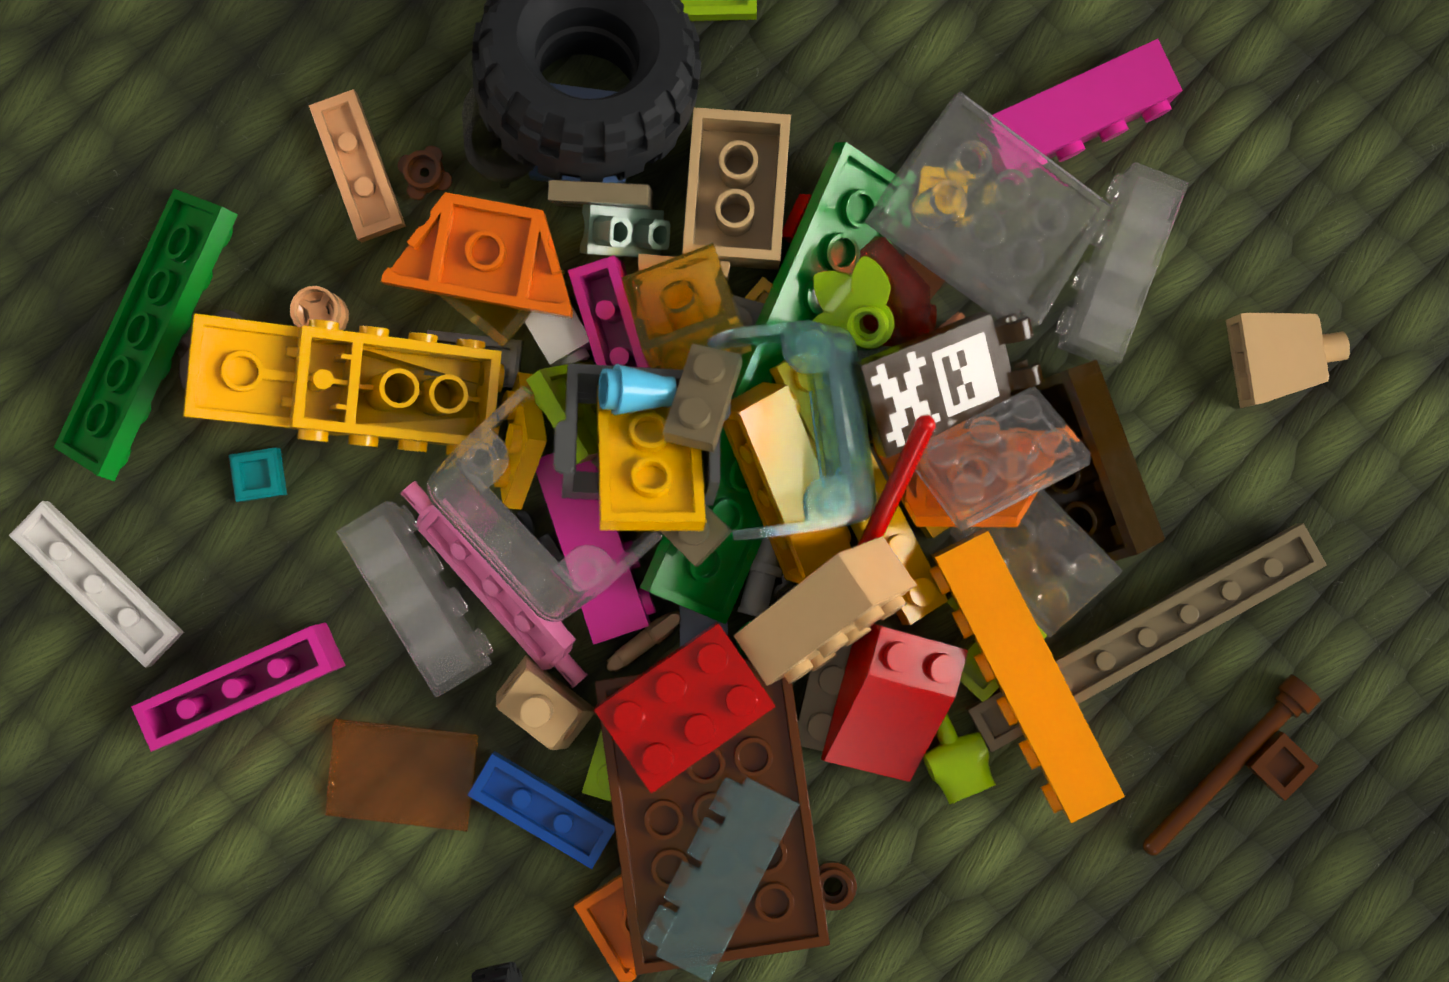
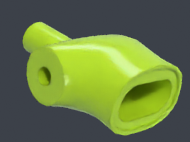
M947 713L936 733L940 745L927 751L923 760L930 777L940 786L950 805L995 786L996 783L989 766V751L981 734L974 732L958 737Z

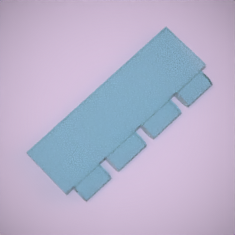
M727 777L724 778L709 807L715 813L725 817L722 825L708 817H704L687 850V854L702 862L700 868L682 861L664 895L666 900L679 906L677 913L665 906L659 905L643 936L645 940L659 947L656 952L657 957L708 982L710 981L799 803L748 777L745 778L742 785Z

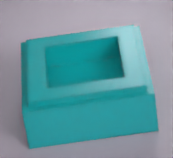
M280 448L229 455L236 502L287 495Z

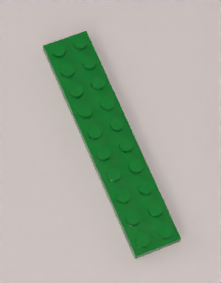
M835 142L743 351L741 356L742 367L731 400L762 382L776 384L769 369L814 345L817 346L832 377L835 375L847 345L830 347L817 340L807 329L811 321L824 312L815 295L813 276L818 272L828 270L841 271L852 275L857 262L863 256L872 258L882 267L916 188L847 142ZM722 426L720 433V484L714 504L707 506L733 532L699 567L694 566L663 535L640 588L726 625L766 531Z

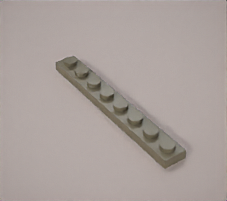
M1296 523L1054 659L1077 704L1320 570L1327 566L1304 523ZM1000 689L995 691L984 702L979 700L965 708L991 753L1023 735L1018 723L1009 726L996 702L997 699L1003 697Z

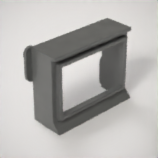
M568 363L565 420L557 423L554 440L553 466L558 473L563 474L561 498L599 500L598 472L576 471L578 403L596 404V392L600 373L603 368L613 369L614 366ZM631 367L661 376L674 377L677 387L683 370ZM731 401L728 407L725 420H727L730 416ZM720 436L714 453L702 450L705 505L714 504L720 484Z

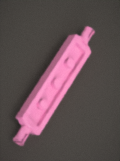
M417 481L408 485L400 495L419 514L416 524L418 531L542 670L555 667L571 687L574 688L588 674L568 654L576 639L567 630L563 622L551 612L535 594L531 586L519 576L504 559L499 550L488 541L472 523L468 515L449 496L433 502L418 485Z

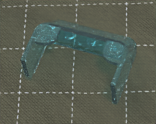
M800 321L737 327L707 339L708 347L716 349L781 343L783 355L788 365L799 373L807 374L820 478L811 482L805 490L803 496L805 520L732 530L733 539H760L857 524L867 520L874 512L877 495L865 406L853 366L854 362L859 361L857 346L853 336L840 326L815 321Z

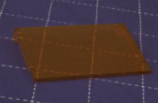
M343 719L334 720L326 816L468 831L472 799L468 796V793L473 787L478 735Z

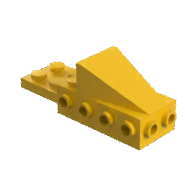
M202 314L193 315L183 417L298 430L297 439L328 442L329 435H349V445L378 447L379 438L398 440V450L427 452L428 444L446 445V455L475 457V449L493 448V440H496L498 437L500 414L496 411L498 392L500 393L503 388L505 369L504 365L501 364L502 351L485 349L486 342L457 339L456 345L437 343V335L409 332L408 339L389 337V329L373 326H359V333L339 330L340 323L310 319L309 326L302 325L301 327ZM428 371L440 374L441 376L424 375V372Z

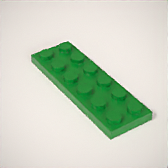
M173 189L54 445L55 449L95 475L115 482L120 469L129 460L131 445L140 425L146 421L150 414L151 402L159 384L170 371L172 365L171 358L178 343L190 328L192 313L202 292L207 289L212 280V270L221 250L229 243L232 237L233 225L238 214L217 204Z

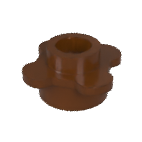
M427 146L425 150L415 151L410 155H403L398 161V170L404 174L408 182L407 194L412 199L422 200L427 193L437 189L446 191L452 184V176L445 171L442 164L443 153L436 146ZM423 169L429 170V175L427 177L421 176V171Z

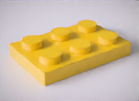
M597 385L596 412L600 530L703 531L706 515L702 450L664 440L663 430L671 407H658L613 415L611 410H602L600 408Z

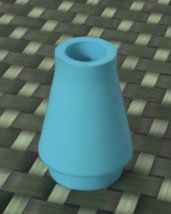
M615 364L613 369L603 368L600 373L598 383L599 405L602 410H611L613 415L658 407H671L677 391V384L674 377L661 376Z

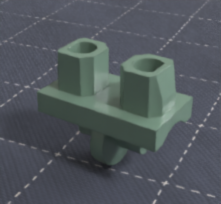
M583 204L582 213L585 230L580 244V253L638 257V254L661 256V250L668 249L671 225L669 221L663 220V210Z

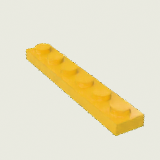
M814 345L769 370L776 384L788 385L789 389L796 395L801 406V413L799 415L806 433L817 446L818 456L816 459L825 478L831 484L835 497L859 541L887 481L817 346ZM898 505L883 537L917 584L902 596L907 604L896 612L902 625H912L946 603L948 599L945 594L941 595L929 572L931 566Z

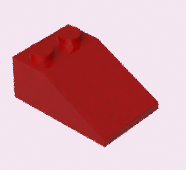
M873 623L869 626L871 631L852 644L821 760L910 782L956 698L968 650Z

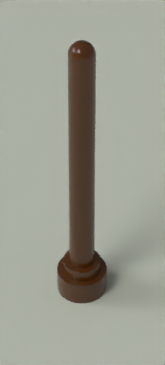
M1290 674L1277 688L1280 691L1274 698L1277 703L1144 840V851L1152 856L1158 855L1292 716L1298 718L1302 713L1308 715L1321 701L1320 697L1302 680Z

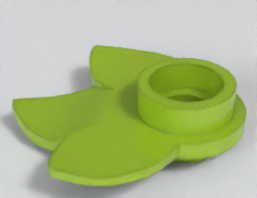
M863 256L857 262L852 275L841 271L828 270L818 272L813 276L815 295L824 312L815 317L807 329L817 340L830 347H840L854 342L856 345L867 349L880 347L889 340L895 326L894 316L887 306L891 285L888 276L875 260L868 256ZM865 315H873L877 318L879 326L876 331H869L864 327L863 318Z

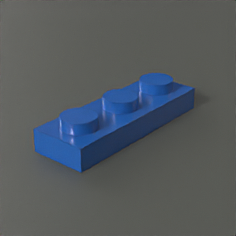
M495 751L490 756L468 793L469 797L590 869L594 867L615 831V823Z

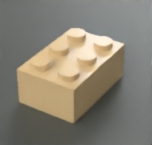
M693 108L683 258L729 261L732 267L778 270L781 256L791 115Z
M881 536L836 554L736 633L734 637L767 686L784 677L791 684L810 670L814 672L837 656L835 651L844 645L849 646L871 631L869 626L877 620H884L904 607L907 603L902 596L917 584L885 538Z

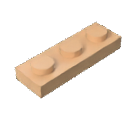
M352 89L309 105L357 239L362 243L406 227L356 91Z

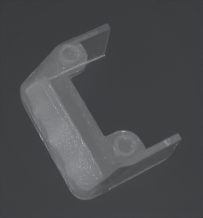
M523 386L469 434L439 465L428 480L427 493L432 504L537 616L546 621L557 622L568 618L606 590L662 538V533L660 531H646L615 560L597 546L582 545L573 549L558 563L489 489L504 474L509 463L508 449L494 430L534 394L529 386Z

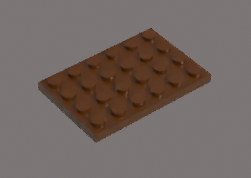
M744 658V661L776 707L652 794L600 720L636 975L830 945L792 683H788L785 677L767 686L749 658ZM640 674L595 680L598 703Z

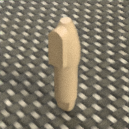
M678 610L656 618L648 627H645L643 631L615 651L607 660V669L617 672L630 665L654 645H659L680 623V613Z

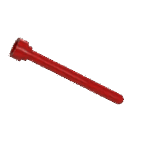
M924 414L915 421L858 545L884 536L935 430L936 422L932 416Z

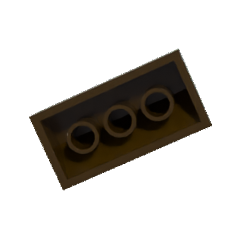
M1097 360L1047 377L1043 383L1037 386L1010 392L1013 405L995 412L1003 433H1063V450L1031 503L1032 511L1057 577L1138 555L1165 540Z

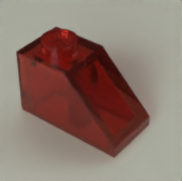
M875 236L860 250V259L863 256L872 258L888 276L891 291L887 306L894 316L895 326L892 336L881 346L894 347L933 331L936 325L937 309L936 305L930 304V286L885 237ZM873 315L864 316V327L869 331H876L879 326L877 318Z

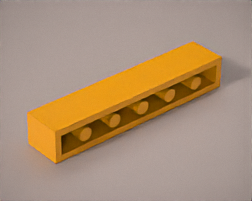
M981 529L932 554L936 566L930 568L929 572L941 595L951 592L959 608L951 613L964 639L973 635L981 653L973 656L987 683L994 679L996 680L1003 694V697L997 699L996 702L1009 726L1018 723L1026 739L1018 743L1031 770L1040 766L1048 782L1040 788L1053 813L1055 814L1062 810L1068 820L1073 823L1124 798L1125 796L989 531Z

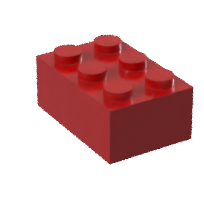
M715 622L598 703L594 711L652 794L776 706L720 624Z

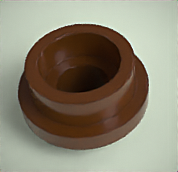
M828 861L820 864L819 872L825 910L836 911L845 908L856 895L857 883L853 872L845 864L837 861ZM830 877H836L841 881L840 889L833 893L827 892L823 888L825 880Z

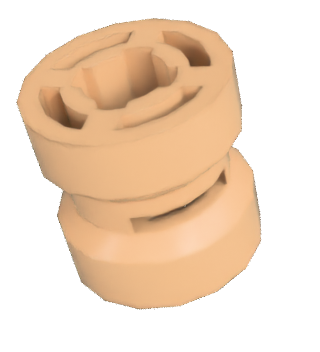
M308 286L299 290L290 304V316L297 327L302 325L309 326L310 319L338 322L340 323L339 330L344 331L349 321V311L345 302L339 296L320 286Z

